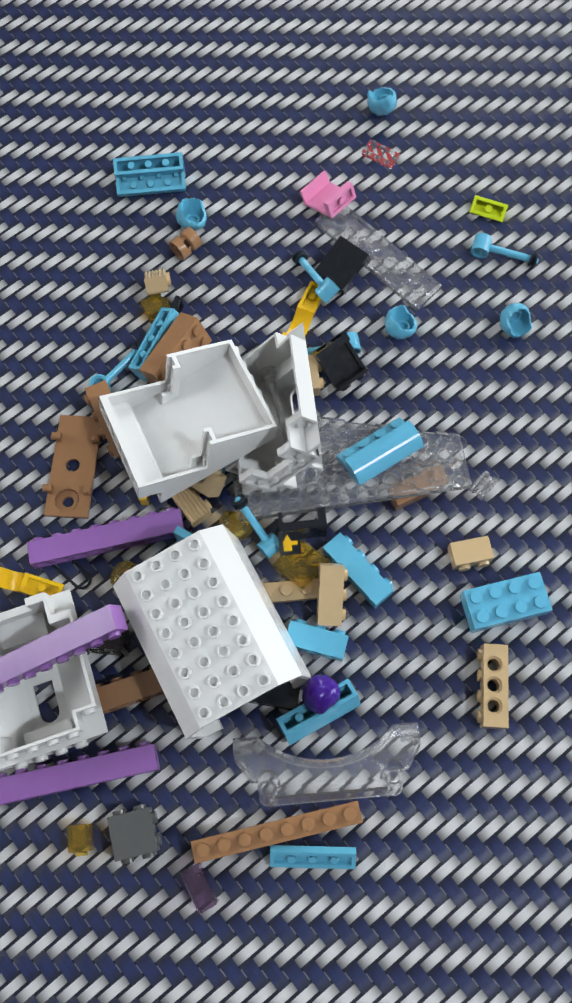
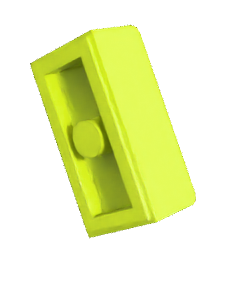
M475 195L469 213L503 222L508 205Z

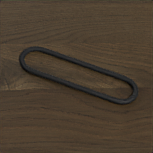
M72 560V562L89 577L88 584L83 587L73 582L55 564L52 565L77 589H86L92 582L91 575L75 560Z

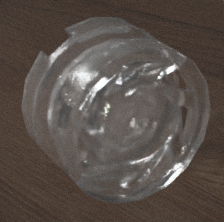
M486 470L475 481L469 491L476 493L477 497L482 500L495 486L498 479L492 478Z

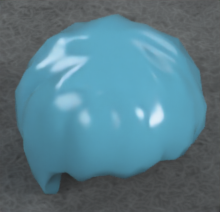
M381 87L373 92L371 90L368 91L367 104L372 113L378 116L388 115L396 107V93L392 88Z
M185 198L178 204L175 214L177 223L183 229L190 227L196 231L205 226L207 215L203 202L200 199Z
M511 303L509 306H506L500 315L501 329L512 338L524 336L533 327L529 309L521 303Z
M405 305L396 306L388 311L385 317L386 333L397 340H404L416 332L417 321L409 313Z

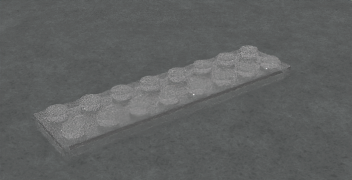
M348 206L333 218L322 214L315 220V225L335 242L341 235L368 253L371 261L367 266L364 265V267L415 311H418L441 290L442 285Z

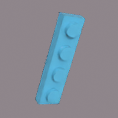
M270 845V867L356 869V847Z

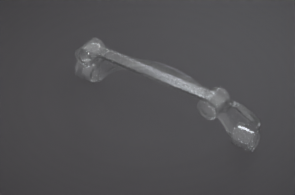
M418 722L393 724L379 740L369 747L339 758L306 759L292 756L271 747L257 736L233 738V753L235 763L250 783H258L260 803L265 807L399 795L403 790L402 770L410 768L421 741Z

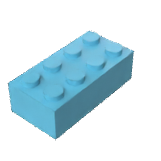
M540 572L464 590L460 594L471 633L547 615L553 610Z

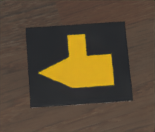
M299 531L278 533L280 556L301 554Z

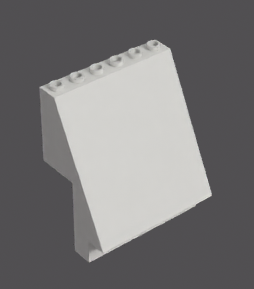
M232 340L167 354L165 380L99 396L100 411L138 499L157 494L160 503L275 439L277 429L279 428L277 419L273 418L269 404L265 403L262 391L257 388L254 376L249 373L245 360H242L239 349Z

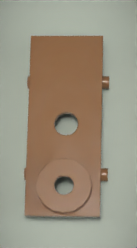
M60 415L58 431L51 433V440H56L50 480L48 484H43L42 492H47L44 516L88 519L101 439L99 429L102 428L99 421L95 422L93 417ZM72 460H76L80 463L79 468L73 472L68 471L67 464ZM67 498L74 500L73 505L70 507H65L63 504Z

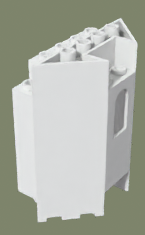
M303 322L286 336L275 332L243 359L247 364L249 373L254 376L257 388L262 391L265 403L269 404L273 418L277 419L279 425L275 439L225 466V471L239 475V483H242V493L244 495H250L255 490H262V493L278 491L277 487L295 489L297 488L296 474L305 468L311 467L323 471L321 442ZM295 390L297 393L299 411H297L296 413H294L292 397Z
M70 589L51 596L45 592L24 599L25 605L0 613V657L77 620L78 617ZM87 652L79 656L73 655L69 657L70 660L68 662L54 664L53 669L37 672L36 677L27 680L23 679L19 685L6 687L4 692L0 693V771L14 767L16 770L28 767L30 763L48 760V756L54 753L56 756L68 753L69 748L76 747V749L86 747L89 742L108 732ZM52 680L59 707V716L55 721L48 723L41 717L34 686Z

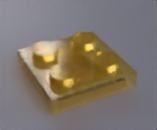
M300 539L301 554L280 556L273 563V567L304 590L318 575L319 563H329V560Z

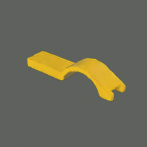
M310 281L296 308L288 331L286 333L283 332L282 335L286 336L303 322L306 336L313 316L322 301L314 291L318 287L316 282Z
M0 567V588L30 596L42 592L51 596L62 592L64 589V584L29 573L16 572Z

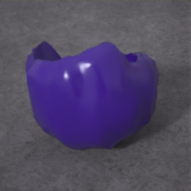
M327 675L312 676L304 685L302 693L304 706L308 707L312 712L322 715L331 706L336 704L341 694L340 688L335 680Z

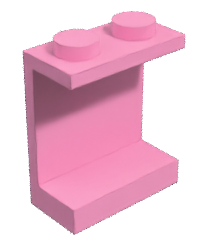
M325 170L300 191L304 205L330 218L335 217L356 198L353 183L347 181L341 187L330 183L327 171Z

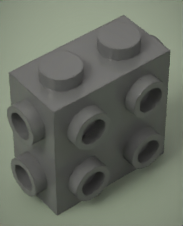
M146 804L134 806V811L125 813V809L112 812L113 816L107 818L115 862L121 861L123 865L134 862V857L142 855L143 859L154 857L155 852L160 850L162 837L160 832L156 831L155 824L158 823L156 810H152V807L146 808Z

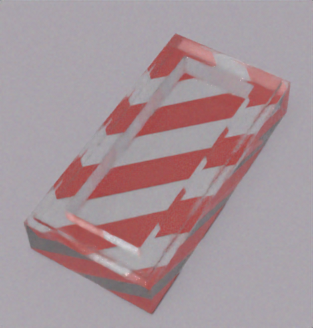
M371 139L362 151L363 156L389 169L393 168L400 156L399 152Z

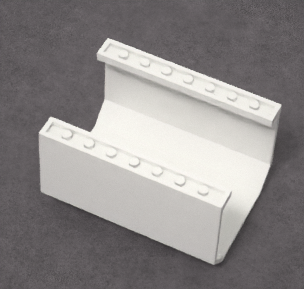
M223 524L197 531L124 572L113 585L186 739L207 738L224 729L219 718L281 684L290 681L295 689L305 684L311 678L305 663L240 540Z

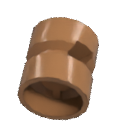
M186 227L180 232V237L176 236L169 242L173 253L183 261L191 255V251H196L202 245L200 237L190 227Z

